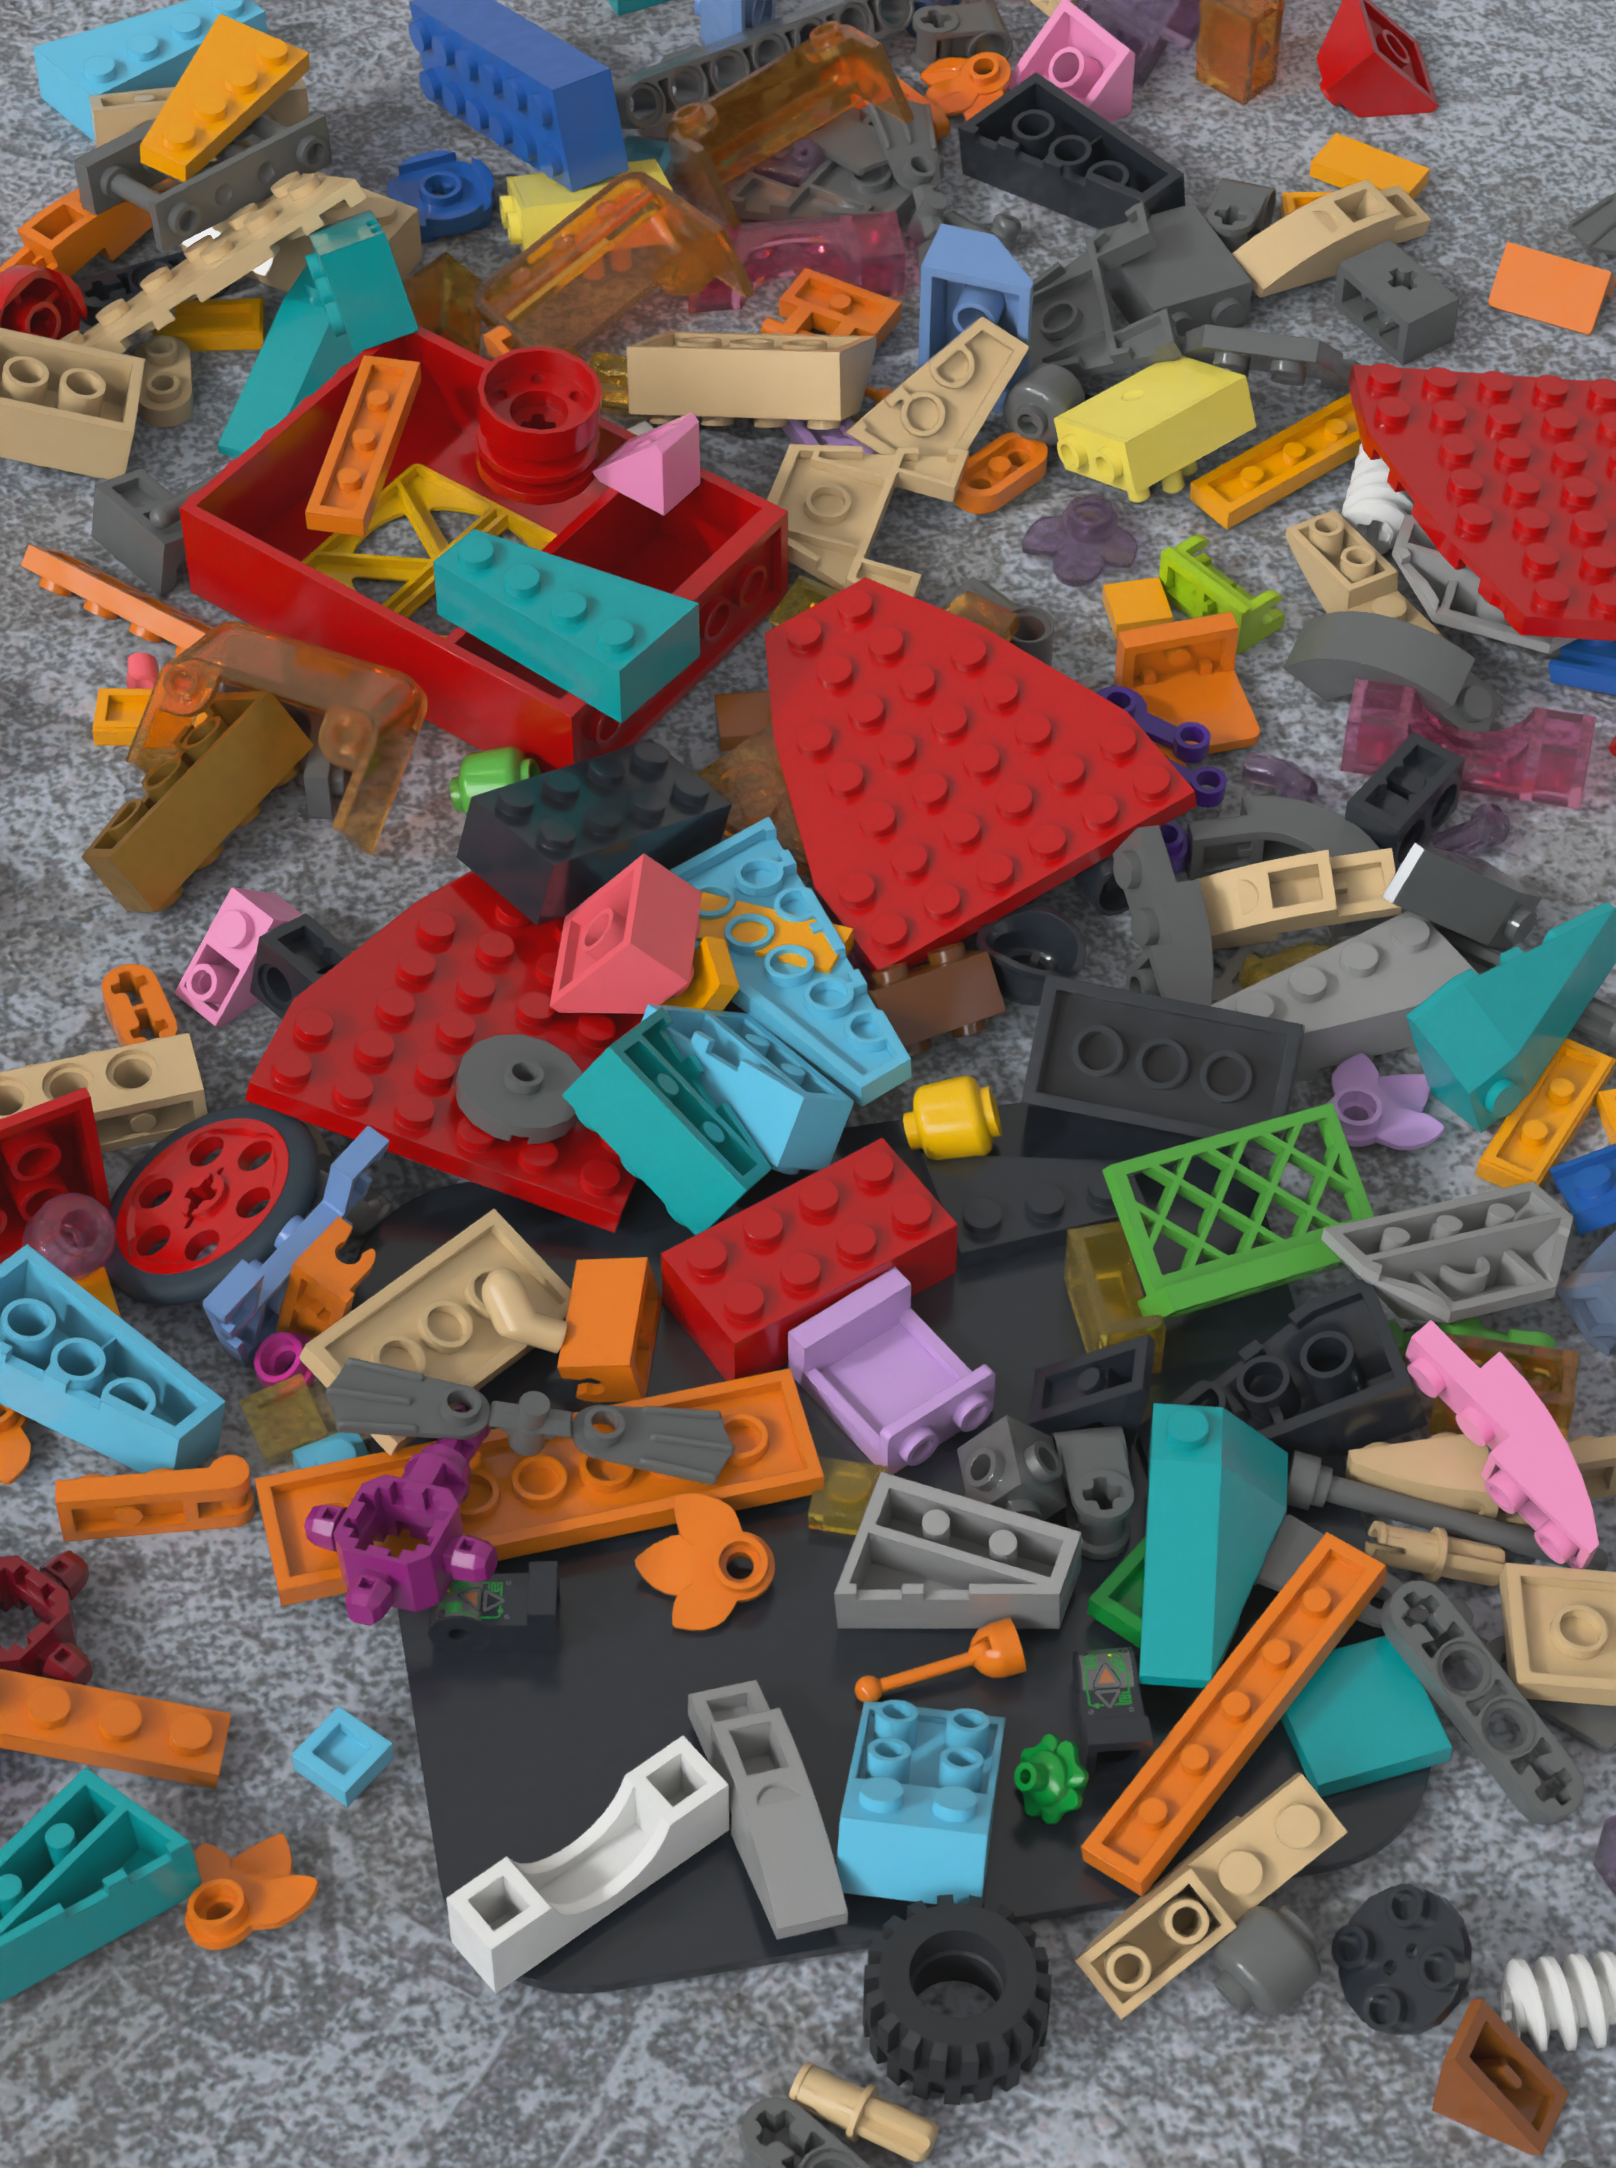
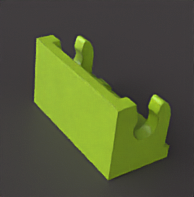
M1201 534L1193 535L1173 548L1169 546L1162 550L1159 578L1167 601L1190 619L1232 612L1239 627L1237 655L1284 626L1285 614L1277 608L1270 609V607L1276 606L1283 599L1282 595L1275 590H1267L1255 598L1211 564L1212 559L1205 553L1192 557L1197 551L1203 550L1209 544V540Z

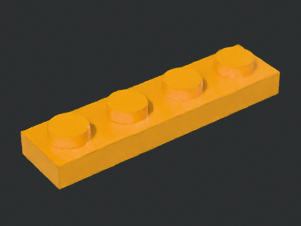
M1346 394L1192 481L1189 499L1228 530L1356 457L1359 454V447L1362 443L1351 394Z

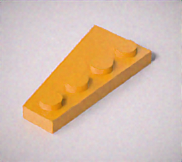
M219 14L140 144L141 163L182 182L194 177L309 71V52Z

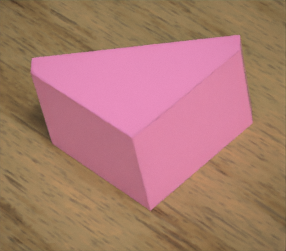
M691 412L629 439L592 472L599 482L665 516L700 485L699 421L694 413Z

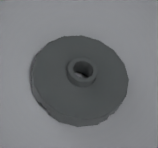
M496 1035L477 1042L463 1055L456 1079V1098L459 1108L471 1123L491 1136L511 1142L512 1135L529 1137L527 1144L546 1143L564 1136L578 1122L579 1119L574 1108L562 1097V1094L582 1075V1071L568 1054L547 1041L525 1035Z

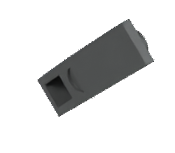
M1159 825L1136 828L1113 853L1115 880L1118 886L1124 889L1132 915V935L1143 951L1125 970L1127 974L1126 989L1210 1006L1212 1005L1214 976L1212 940L1207 909L1199 879L1176 882Z

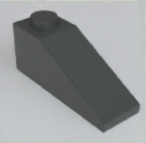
M1419 843L1413 844L1382 896L1396 906L1487 946L1509 950L1514 944L1523 941L1530 933L1537 918L1534 910L1542 897L1483 859Z

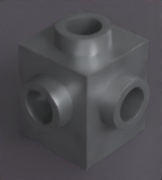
M1006 1415L957 1449L965 1487L964 1497L1045 1521L1067 1506L1061 1478L1063 1472L1062 1463L1055 1451L1053 1437Z

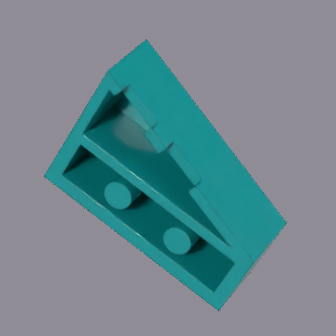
M371 209L320 227L309 234L314 253L305 255V259L335 336L347 334L354 353L419 331L386 234L377 222Z
M662 1006L611 1044L562 1094V1097L574 1108L576 1116L581 1123L588 1129L597 1132L620 1156L625 1169L636 1178L642 1179L665 1203L671 1217L679 1224L688 1227L694 1235H697L709 1229L724 1217L772 1167L728 1103L721 1104L719 1107L715 1105L698 1079L706 1070L696 1055H688L684 1059L665 1031L673 1021Z
M86 1767L0 1849V2003L184 1901L202 1884L191 1842Z

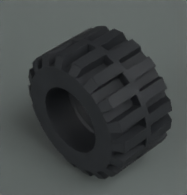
M953 1894L937 1896V1906L927 1908L922 1900L907 1906V1920L904 1921L894 1915L883 1925V1939L874 1937L868 1950V1965L864 1967V2037L870 2038L869 2052L876 2064L887 2062V2077L898 2087L906 2080L913 2082L912 2095L927 2101L933 2091L944 2094V2104L960 2105V2096L963 2094H973L975 2102L980 2103L992 2099V2089L997 2084L1005 2092L1018 2085L1020 2069L1030 2073L1038 2062L1039 2047L1045 2046L1048 2031L1052 1975L1048 1974L1049 1958L1045 1947H1035L1036 1932L1027 1922L1015 1927L1013 1925L1014 1912L1001 1904L994 1912L985 1909V1898L969 1895L968 1904H954ZM963 1981L985 1990L996 2003L978 2015L966 2018H952L933 2012L917 1996L928 1987L937 1983Z

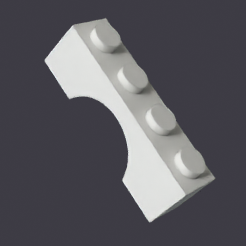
M681 1736L627 1773L618 1793L606 1811L582 1836L569 1846L550 1857L533 1863H517L505 1857L448 1896L446 1900L451 1942L495 1994L726 1833L729 1830V1785L684 1736Z

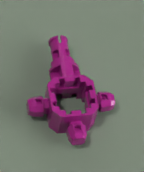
M457 1405L452 1409L456 1412H466L465 1405ZM489 1423L482 1433L473 1438H438L435 1444L426 1446L421 1453L413 1455L407 1461L401 1478L385 1474L362 1483L349 1507L327 1504L314 1506L311 1509L304 1525L306 1537L316 1546L337 1552L343 1582L348 1589L345 1595L348 1618L353 1622L371 1626L384 1618L391 1607L419 1612L437 1605L441 1602L453 1579L470 1582L490 1580L498 1562L496 1547L489 1541L468 1534L464 1535L459 1508L470 1492L469 1479L471 1477V1467L469 1462L475 1456L483 1440L489 1435L491 1431ZM404 1528L410 1530L411 1537L426 1540L429 1543V1546L418 1544L414 1552L403 1549L399 1558L392 1557L391 1549L375 1546L373 1540L383 1543L387 1535L399 1537Z

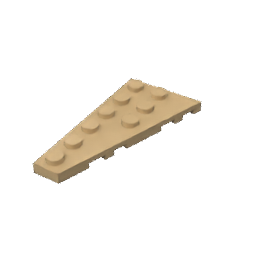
M298 171L292 172L281 178L270 188L274 195L257 207L255 203H250L233 213L227 219L230 227L217 237L213 238L209 234L188 246L183 252L187 259L172 270L165 266L148 275L140 283L143 291L128 302H125L123 298L118 299L103 308L96 315L99 323L83 335L80 331H74L60 341L123 353L132 344L129 335L138 330L140 334H145L155 328L157 330L161 329L175 320V306L182 301L188 302L198 297L202 303L275 257L281 249L277 243L280 239L286 236L288 240H294L304 234L308 236L325 225L323 222L325 217L323 212L339 202H345L352 208L365 200L367 196L356 179L316 175L315 173H303L300 175Z

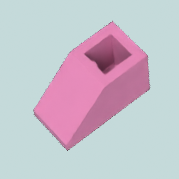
M231 887L174 994L214 1026L224 1027L260 1001L250 993L259 937L303 914L277 894Z

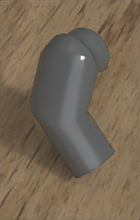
M949 211L943 220V224L994 234L1008 251L1018 244L1019 240L1016 237L1022 228L1021 222L1017 218L1006 213L997 214L993 219L992 227L979 226L955 211Z

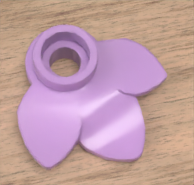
M1363 1053L1345 1060L1335 1069L1331 1078L1334 1097L1327 1103L1333 1102L1348 1146L1363 1147L1376 1142L1396 1150H1414L1435 1142L1443 1134L1444 1125L1434 1117L1423 1113L1430 1092L1425 1074L1379 1076L1375 1065Z

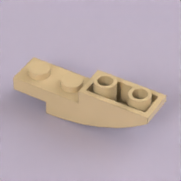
M1365 180L1341 188L1302 206L1251 238L1234 251L1232 255L1251 279L1252 290L1262 298L1336 276L1339 263L1389 239L1398 244L1422 237L1431 222V218L1399 185L1378 190L1369 180Z
M1335 509L1286 528V539L1326 613L1357 611L1380 614L1417 625L1448 640L1397 590L1398 571Z
M1392 848L1329 857V850L1260 862L1198 878L1208 914L1212 950L1278 941L1277 933L1402 914L1401 907L1390 903L1382 897L1396 874Z
M1445 1432L1423 1440L1396 1444L1376 1442L1361 1449L1349 1450L1345 1471L1346 1479L1534 1530L1517 1512L1514 1514L1505 1512L1489 1496L1485 1488L1486 1481L1481 1476L1489 1456L1487 1445L1480 1447L1473 1443L1465 1434ZM1584 1435L1569 1440L1567 1442L1583 1477L1589 1499L1616 1496V1435L1598 1438Z
M1297 1772L1244 1816H1236L1151 1887L1143 1897L1141 1896L1099 1934L1074 1961L1119 2019L1122 2020L1237 1927L1234 1924L1344 1836L1347 1830L1304 1775Z

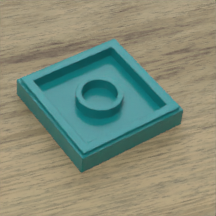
M1386 1635L1332 1650L1281 1717V1721L1306 1777L1320 1797L1450 1761L1452 1745L1423 1684Z

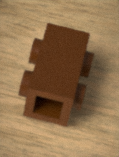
M962 942L930 951L927 953L930 963L908 970L907 963L904 962L870 973L873 983L867 985V993L876 1009L883 1010L909 1056L931 1049L930 1038L951 1031L953 1038H960L983 1031L989 1027L986 1018L1006 1011L988 951L965 950Z

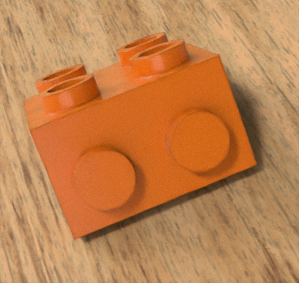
M1232 612L1118 632L1114 676L1115 686L1131 689L1142 696L1147 704V713L1177 727L1187 722H1195L1205 726L1210 732L1208 754L1250 747L1259 742L1260 727L1234 670L1239 627ZM1185 741L1188 744H1198L1194 741ZM1154 742L1157 747L1163 746L1161 744Z

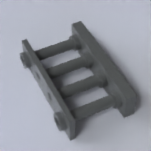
M320 112L290 127H286L261 114L214 157L222 161L221 163L206 171L200 170L194 177L185 182L141 163L140 144L155 119L73 160L82 208L97 215L124 200L142 208L151 214L156 247L163 253L225 221L242 207L250 203L257 204L274 195L270 188L284 176L298 171L300 175L303 173H315L333 163L326 115ZM252 134L264 140L248 149L235 144L236 141H240ZM167 178L180 183L162 194L150 188Z

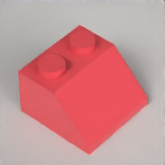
M646 854L641 855L565 916L550 1007L559 1013L644 1014L648 1004L661 1005L670 997H679L688 988L694 976L692 961L695 940L701 928V923L698 919L702 892Z

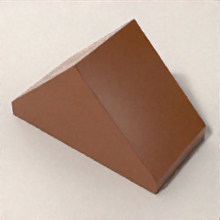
M1472 1999L1443 2060L1432 2111L1529 2155H1542L1569 2092L1484 1999Z

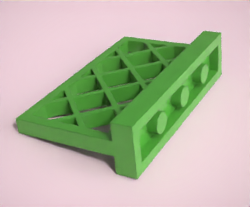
M1333 1102L1115 1163L1102 1170L1147 1295L1137 1301L1145 1326L1345 1267L1346 1265L1321 1240L1323 1229L1374 1217ZM1317 1123L1327 1148L1321 1163L1294 1148L1300 1130L1304 1126ZM1285 1132L1283 1140L1274 1136L1275 1134ZM1254 1141L1276 1154L1266 1179L1239 1164L1247 1142ZM1230 1148L1227 1156L1219 1152V1150ZM1199 1157L1221 1170L1211 1195L1183 1180L1191 1158ZM1287 1161L1314 1177L1305 1202L1277 1186ZM1175 1163L1172 1172L1163 1168V1166ZM1143 1173L1165 1186L1155 1212L1135 1200L1128 1176ZM1232 1177L1260 1193L1250 1218L1222 1203ZM1326 1185L1344 1195L1352 1219L1338 1223L1316 1209ZM1176 1193L1204 1209L1194 1235L1166 1219ZM1271 1200L1298 1216L1290 1238L1283 1239L1261 1226ZM1215 1217L1243 1232L1235 1254L1228 1256L1205 1242ZM1310 1224L1319 1228L1317 1230L1307 1232V1229ZM1159 1233L1188 1249L1178 1271L1162 1275L1153 1251ZM1254 1240L1263 1244V1246L1251 1249ZM1199 1256L1209 1261L1195 1265Z

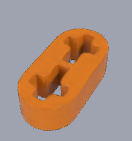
M125 964L112 969L104 977L101 987L105 1011L121 1047L146 1042L147 1039L141 1036V1030L149 1027L154 1038L179 1035L175 1016L156 975L151 969L139 964ZM134 991L135 995L141 998V1004L132 1006L125 993Z

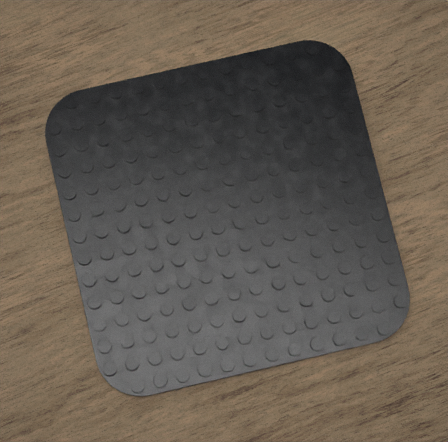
M1020 1102L997 1106L1002 1125V1136L993 1138L992 1150L986 1156L1129 1160L1204 1138ZM903 1119L843 1129L830 1165L883 1138L928 1189L921 1171V1156L925 1154L924 1150H911ZM1230 1148L1219 1150V1152L1227 1156ZM1242 1153L1239 1164L1251 1170L1246 1156ZM1199 1157L1191 1158L1183 1180L1211 1195L1221 1170ZM1175 1163L1163 1166V1168L1172 1172ZM771 1169L716 1224L820 1170L800 1169L797 1174H785ZM1143 1173L1135 1174L1134 1177L1147 1207L1155 1212L1165 1186ZM1232 1177L1222 1203L1250 1218L1259 1193ZM638 1179L615 1233L471 1181L448 1185L417 1196L401 1205L381 1221L367 1237L354 1264L361 1259L362 1253L369 1249L375 1250V1261L369 1275L355 1289L351 1311L493 1209L507 1221L570 1289H572L577 1260L648 1257L662 1295L661 1253L695 1235L688 1227L679 1224L671 1217L665 1203L642 1179ZM1176 1193L1166 1219L1194 1235L1204 1209ZM1265 1214L1261 1226L1271 1231ZM1215 1217L1205 1242L1229 1256L1235 1254L1243 1232ZM1124 1231L963 1269L959 1268L956 1260V1273L912 1296L911 1309L971 1371L987 1364L996 1374L994 1410L976 1429L969 1432L960 1431L938 1445L933 1454L924 1462L915 1466L907 1465L893 1475L964 1497L965 1487L957 1449L1006 1415L1030 1426L1028 1422L1035 1369L1149 1334L1156 1341L1150 1397L1140 1423L1141 1425L1152 1417L1153 1403L1169 1404L1200 1380L1212 1381L1240 1360L1238 1352L1256 1339L1262 1344L1289 1324L1291 1321L1288 1314L1296 1309L1289 1286L1285 1284L1145 1326L1137 1301L1147 1295ZM1159 1233L1153 1251L1161 1273L1165 1275L1178 1271L1188 1249ZM1254 1240L1251 1249L1263 1246V1244ZM1199 1256L1195 1265L1209 1261ZM662 1302L646 1398L725 1382L726 1380ZM536 1347L478 1390L487 1399L490 1410L491 1402L493 1401L519 1404L521 1396L529 1391H538L545 1394L550 1400V1409L570 1411L572 1413L594 1405L608 1406L623 1403H598L578 1399L576 1397L578 1384L587 1382L599 1384L601 1382L595 1379L572 1380L561 1378L557 1368L560 1350L555 1354ZM788 1363L774 1371L788 1369ZM795 1379V1385L824 1474V1492L735 1511L742 1531L757 1535L770 1547L775 1560V1573L771 1585L761 1596L751 1601L737 1602L725 1622L717 1627L706 1631H688L674 1628L672 1625V1612L676 1596L666 1595L654 1589L642 1577L635 1566L637 1556L647 1548L667 1537L679 1535L677 1524L497 1562V1567L493 1574L529 1573V1562L558 1561L562 1599L559 1653H476V1651L447 1650L431 1642L428 1636L429 1608L419 1612L397 1608L439 1884L447 1913L446 1898L505 1857L517 1863H533L554 1855L577 1840L609 1807L618 1793L625 1775L681 1736H684L708 1762L688 1716V1694L757 1680L770 1710L780 1708L812 1787L836 1864L840 1815L864 1705L855 1694L857 1681L866 1675H872L878 1679L966 1653L969 1651L971 1640L978 1629H871L837 1627L834 1593L881 1471ZM465 1405L466 1412H468L470 1408ZM1099 1421L1070 1431L1103 1428L1105 1426ZM1138 1432L1133 1446L1127 1447L1129 1473L1134 1489V1505L1128 1515L1131 1525L1130 1542L1124 1552L1111 1559L1093 1560L1081 1555V1570L1060 1629H1016L1025 1658L1026 1672L1006 1678L992 1679L981 1674L975 1667L969 1666L884 1692L877 1701L881 1703L887 1700H902L913 1704L915 1707L947 1711L969 1708L981 1711L989 1716L1006 1718L983 1898H985V1909L994 1912L1001 1904L1014 1912L1013 1924L1132 1905L1141 1897L1083 1861L1081 1851L1083 1843L1132 1781L1087 1784L1081 1794L1083 1799L1081 1807L1064 1813L1057 1824L1044 1822L1041 1815L1037 1817L1027 1815L1024 1796L1014 1782V1772L1021 1763L1022 1751L1025 1748L1036 1747L1047 1734L1057 1735L1061 1743L1064 1741L1075 1742L1078 1746L1079 1761L1082 1765L1074 1714L1076 1703L1072 1677L1073 1651L1131 1647L1136 1660L1139 1682L1140 1648L1087 1614L1089 1597L1146 1535L1149 1464ZM371 1436L373 1454L385 1452ZM416 1437L404 1447L437 1441L438 1438ZM1342 1453L1321 1457V1465L1333 1468L1332 1475L1346 1478V1465ZM1326 1501L1323 1507L1310 1504L1307 1511L1287 1505L1286 1515L1297 1518L1324 1535L1328 1532L1365 1553L1366 1541L1370 1542L1359 1510ZM1063 1509L1045 1520L1046 1522L1067 1528ZM738 1557L731 1560L726 1569L733 1578L745 1579L752 1574L754 1567L748 1559ZM1258 1583L1256 1586L1253 1585L1240 1614L1239 1625L1220 1668L1279 1594L1278 1591ZM1373 1597L1369 1603L1375 1608L1382 1609L1385 1602L1377 1597ZM1355 1620L1334 1649L1385 1636L1382 1628L1373 1627ZM1139 1684L1144 1714L1149 1717L1153 1737L1152 1755L1204 1688ZM1281 1718L1151 1887L1236 1816H1244L1297 1772L1302 1773L1307 1779ZM1132 1750L1097 1752V1756L1105 1761L1117 1762L1127 1758ZM1431 1767L1321 1797L1347 1830V1833L1291 1878L1320 1874L1351 1866L1373 1856L1389 1845L1402 1833L1420 1807L1426 1792ZM729 1809V1830L515 1981L552 1992L591 1994L868 1949L874 1937L883 1939V1925L890 1918L896 1915L904 1921L907 1920V1906L916 1902L843 1893L848 1911V1923L777 1939L731 1836L732 1814ZM924 1903L927 1908L937 1906V1904Z

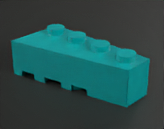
M476 529L470 531L433 561L438 615L621 724L700 656L699 603Z

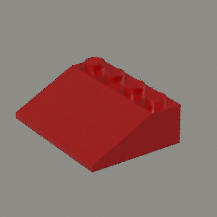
M84 1087L0 1119V1263H3L26 1244L37 1250L101 1225L104 1214L111 1208L92 1100L87 1088Z

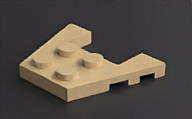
M790 444L767 498V501L788 511V561L838 591L866 577L917 598L922 574L868 560V555L894 489L898 487L953 503L967 467L969 451L947 448L946 456L919 455V448L898 447L895 455L863 454V446Z

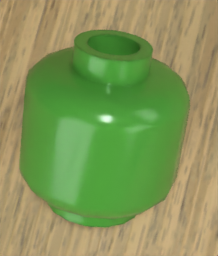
M512 746L468 754L461 761L458 776L452 777L450 780V795L454 809L457 813L465 812L467 816L472 796L540 775L541 771L536 760L533 758L527 759L523 751Z

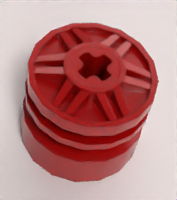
M534 346L514 349L500 355L482 371L477 389V419L479 425L476 432L477 447L475 461L480 478L495 493L517 503L536 506L556 504L581 494L594 480L595 475L592 471L597 468L599 457L598 445L600 434L598 428L601 420L602 388L597 373L583 359L561 349Z

